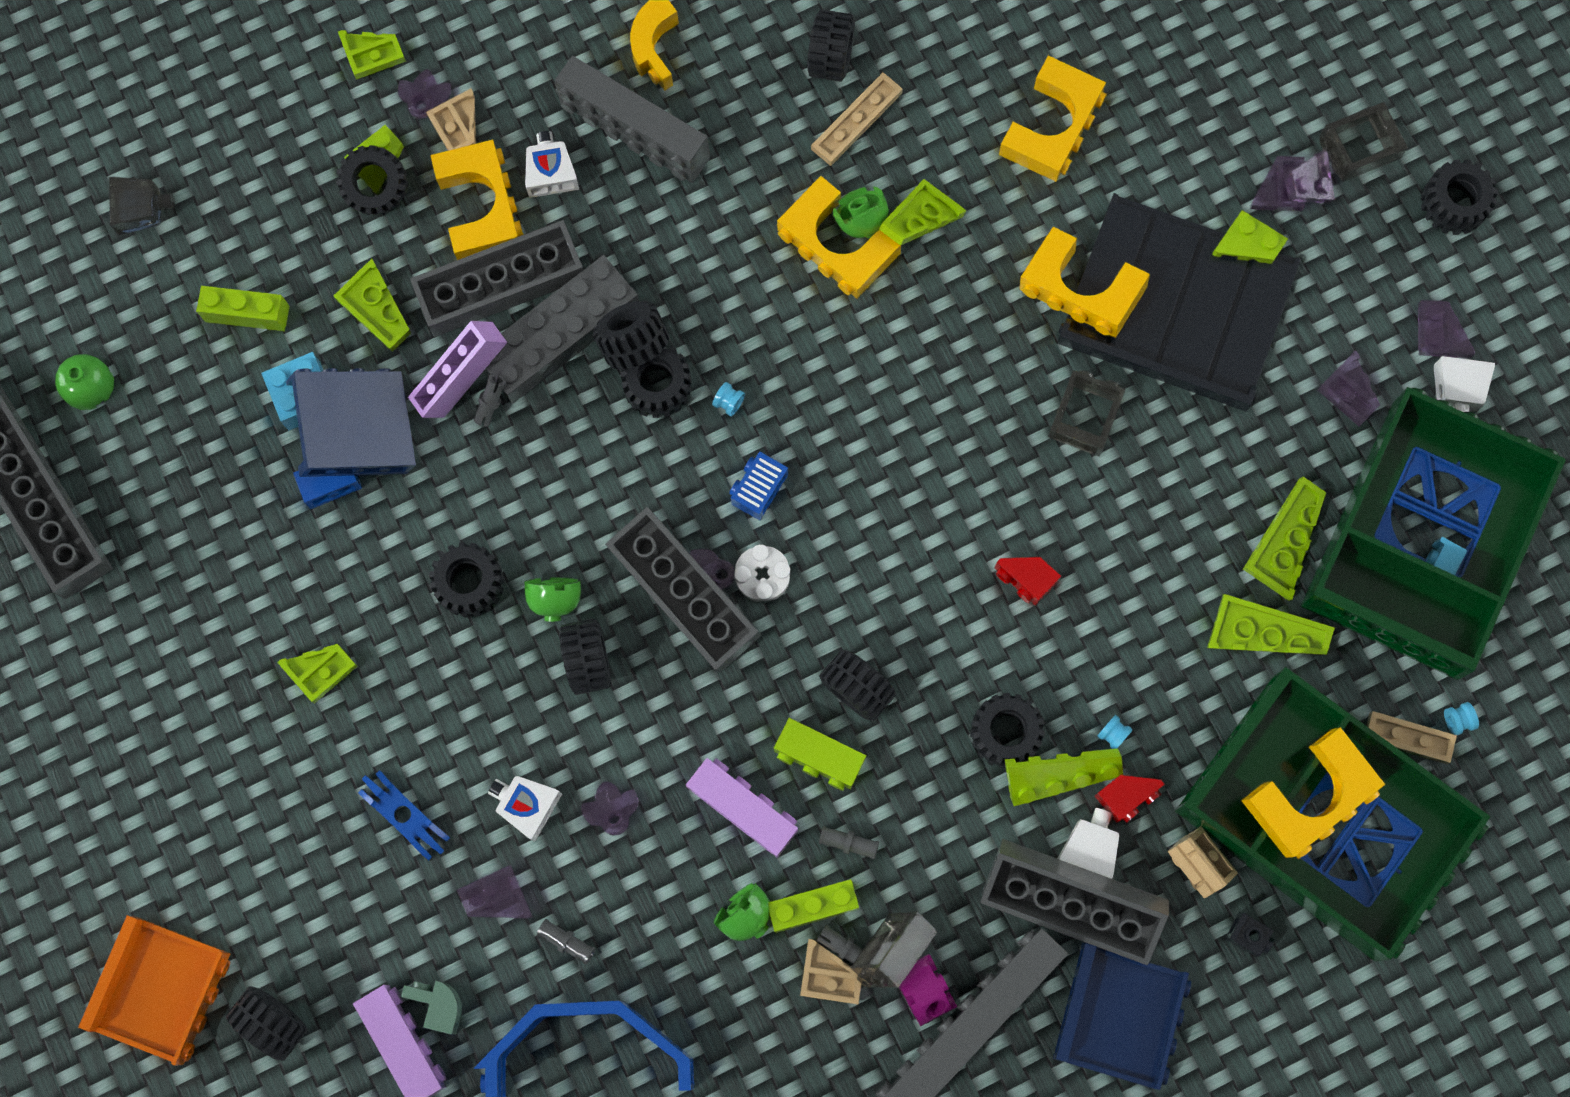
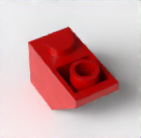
M1041 557L1000 558L994 567L997 570L996 575L1001 581L1007 585L1011 583L1018 589L1017 594L1023 601L1028 604L1032 602L1035 606L1061 578V575Z
M1119 775L1098 792L1095 798L1106 811L1112 813L1111 817L1116 823L1121 819H1124L1127 823L1140 812L1136 808L1144 801L1149 805L1162 794L1158 789L1165 784L1159 779Z

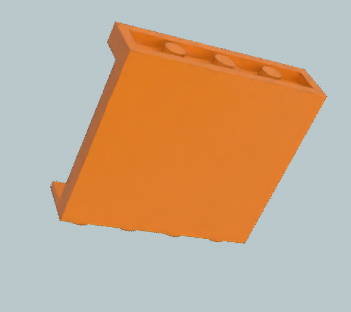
M127 915L78 1028L88 1032H97L171 1061L172 1065H184L185 1061L188 1062L193 1055L195 1049L193 1042L196 1034L200 1033L206 1024L207 1017L204 1015L207 1008L217 998L219 989L216 987L220 978L226 975L230 967V960L228 959L231 953L141 918Z

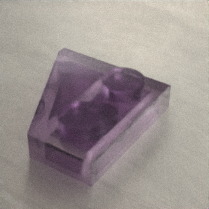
M1327 150L1317 152L1313 157L1285 174L1289 201L1328 203L1335 200Z
M1277 156L1252 201L1250 209L1302 212L1305 208V157Z
M1420 300L1418 303L1419 356L1472 358L1475 355V350L1448 301Z
M1354 351L1320 386L1318 391L1360 427L1380 406L1376 394L1371 390V382L1367 373L1364 374L1359 363L1360 356Z
M511 865L457 889L468 917L523 919L533 917Z

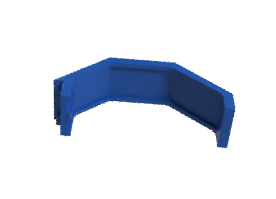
M624 1001L535 1004L474 1069L485 1068V1074H482L480 1078L481 1093H485V1097H506V1059L508 1055L545 1018L556 1016L619 1015L676 1061L678 1065L679 1091L694 1089L693 1058Z

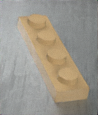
M882 73L811 145V150L832 166L902 94L903 89L885 73Z

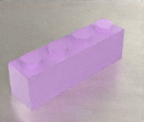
M470 321L409 395V400L422 418H444L506 345L507 341L493 322Z
M706 758L687 782L686 787L778 858L798 832V828L795 826L797 821L785 811L780 815L772 808L774 803L762 793L757 797L749 791L752 786L743 778L738 776L734 779L726 772L729 768L715 758L712 762Z
M382 985L353 1003L404 1097H432L446 1088L443 1082L447 1079L439 1064L434 1066L429 1057L432 1051L424 1038L420 1040L416 1034L415 1029L418 1026L410 1013L405 1014L400 1004L403 1003V999L395 987L391 989L390 985Z

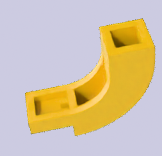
M649 0L639 10L631 27L630 43L632 55L640 76L642 77L648 73L652 82L655 85L660 84L663 90L666 91L673 86L672 74L654 49L658 39L665 32L679 24L678 14L669 0Z

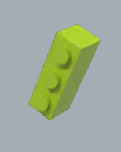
M201 286L196 312L208 323L285 331L290 306L284 297L278 294Z
M788 718L774 746V752L778 754L777 759L789 765L796 762L804 766L803 772L815 778H818L820 774L830 779L829 785L842 791L845 787L851 790L866 760V755L791 718Z
M851 879L768 902L769 914L775 933L859 910Z

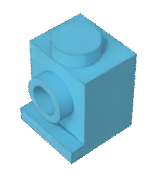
M1441 537L1433 543L1432 547L1437 550L1432 549L1426 562L1455 575L1467 550Z

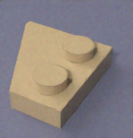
M471 88L426 112L448 151L476 144L475 95Z
M808 939L800 996L859 1004L862 974L813 939Z

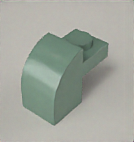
M414 981L413 987L404 985L401 997L429 1004L423 1028L447 1034H457L462 1015V1003L458 993L452 986L442 981H435L433 991H430L431 985Z

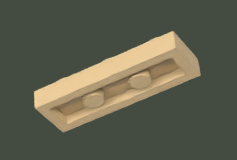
M1374 711L1369 713L1366 726L1400 751L1444 764L1451 763L1457 735Z

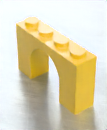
M1047 56L1036 77L1034 89L1063 103L1071 113L1072 125L1058 135L1047 136L1012 122L1001 143L999 155L1057 182L1060 174L1066 175L1072 163V160L1069 159L1072 151L1078 152L1084 139L1080 137L1083 130L1089 131L1095 119V116L1092 115L1095 107L1100 109L1107 96L1103 92L1106 82L1053 57Z
M493 140L430 155L436 180L441 190L467 183H481L495 192L493 208L484 218L448 228L457 260L523 235L520 221H515L513 213L518 212L514 197H509L507 189L511 188L508 173H503L501 165L505 164L504 155L501 148L496 149Z
M820 176L777 220L778 235L787 244H794L798 248L799 254L805 260L815 262L818 265V270L825 277H832L836 280L838 287L846 295L852 294L858 299L900 255L901 246L879 230L855 252L837 254L827 250L819 242L816 232L820 224L833 211L834 207L836 208L839 205L838 201L841 199V192Z
M1052 227L1021 275L1020 290L1027 297L1037 298L1047 303L1051 309L1061 310L1071 315L1075 321L1079 323L1085 322L1095 327L1099 333L1116 338L1147 289L1150 274L1125 262L1111 286L1104 292L1092 296L1074 293L1065 286L1061 279V274L1076 251L1077 238Z
M1341 727L1331 729L1309 746L1326 768L1333 781V798L1323 813L1315 817L1299 813L1290 805L1273 781L1264 782L1241 800L1285 858L1296 856L1299 859L1312 850L1310 844L1318 838L1323 840L1335 831L1333 828L1335 824L1340 820L1346 822L1357 814L1355 808L1363 802L1368 804L1380 795L1378 790L1385 785Z

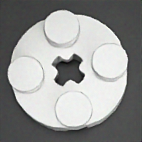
M759 544L754 548L748 549L739 557L735 566L734 576L738 589L748 599L756 602L772 601L779 598L786 591L790 581V567L786 557L780 551L773 547ZM765 567L769 569L767 574L770 577L767 580L765 578L760 579V581L756 579L758 575L756 570L758 568L763 569Z

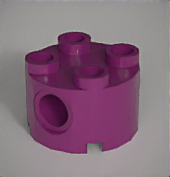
M929 954L893 974L920 1026L957 1008L950 992L944 993L949 988L941 973H934L937 968Z

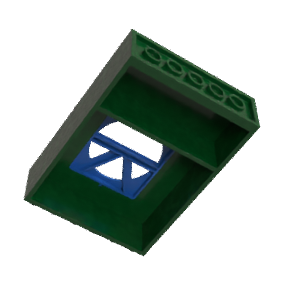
M1407 387L1390 407L1301 607L1456 680L1474 672L1566 459L1558 456V452L1553 449L1541 448L1532 444V441L1524 436H1514L1506 432L1505 428L1498 424H1488L1479 420V417L1474 413L1462 412L1453 408V405L1445 400H1436L1427 396V393L1421 389ZM1433 471L1449 473L1463 481L1469 489L1438 509ZM1420 475L1424 502L1399 491V489L1410 478ZM1472 500H1475L1478 507V525L1476 527L1452 514ZM1393 502L1472 539L1465 548L1467 552L1455 575L1427 563V559L1406 550L1401 545L1392 527L1391 510Z
M1286 667L1271 678L1175 810L1177 814L1196 828L1201 826L1213 841L1375 962L1391 960L1392 957L1396 959L1400 956L1406 946L1403 943L1408 934L1413 935L1422 924L1420 917L1425 910L1430 911L1439 900L1436 894L1442 886L1447 887L1454 879L1456 873L1453 870L1458 863H1464L1470 856L1472 849L1469 847L1475 839L1480 840L1488 830L1486 823L1491 817ZM1341 727L1385 785L1378 790L1380 795L1368 804L1363 802L1359 806L1357 814L1349 820L1317 866L1307 854L1299 859L1296 856L1285 858L1241 800L1264 782L1273 781L1290 805L1302 814L1314 796L1323 791L1334 789L1330 774L1309 746L1331 729ZM1379 805L1388 817L1393 830L1383 831L1360 827L1375 806ZM1353 838L1392 843L1394 845L1389 863L1376 876L1370 877ZM1344 850L1357 875V881L1341 880L1328 874Z

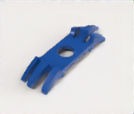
M380 770L376 775L389 789L387 793L366 775L362 778L380 800L376 802L362 789L358 792L359 795L385 817L428 861L432 856L417 841L418 837L438 853L442 854L444 852L443 848L431 837L426 829L429 827L445 841H448L450 837L411 803ZM401 806H406L411 811V817L405 823H399L395 819V811Z

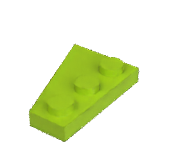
M923 179L885 219L879 230L901 246L962 218L967 210Z
M373 259L367 262L333 295L348 312L392 352L411 334Z

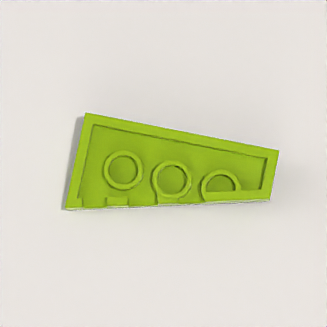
M1305 477L1299 478L1243 568L1244 571L1288 601L1293 600L1294 587L1297 578L1300 577L1305 552L1308 551L1311 542L1310 536L1313 527L1316 526L1326 495L1324 490Z
M1223 594L1207 648L1327 655L1335 627Z
M1118 748L1086 751L1077 757L1068 756V753L1056 754V759L1041 760L1040 756L1028 757L1027 762L1017 763L1015 759H1005L1010 798L1013 806L1084 788L1123 775L1122 756Z

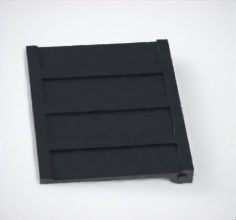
M1113 193L1076 293L1092 296L1104 292L1111 286L1125 262L1150 274L1148 287L1116 338L1111 335H1103L1095 327L1085 322L1079 323L1068 314L1065 323H1062L1058 332L1060 337L1057 344L1246 412L1256 399V385L1301 258H1293L1279 253L1273 263L1269 264L1253 259L1249 261L1238 260L1236 256L1222 255L1221 257H1216L1212 254L1225 236V233L1122 198L1119 194Z

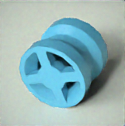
M725 382L715 395L712 405L716 408L721 407L725 409L726 414L733 416L741 406L745 393L741 390L736 391L732 389L731 384Z
M1469 702L1462 703L1456 709L1450 707L1444 710L1445 722L1452 734L1460 735L1463 733V730L1469 729L1472 731L1478 729V716L1474 707Z
M1115 714L1097 737L1109 742L1111 749H1117L1133 729L1120 723V718Z

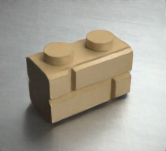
M1201 826L1181 838L1168 850L1174 864L1181 868L1190 880L1192 887L1199 891L1203 898L1225 887L1238 874Z

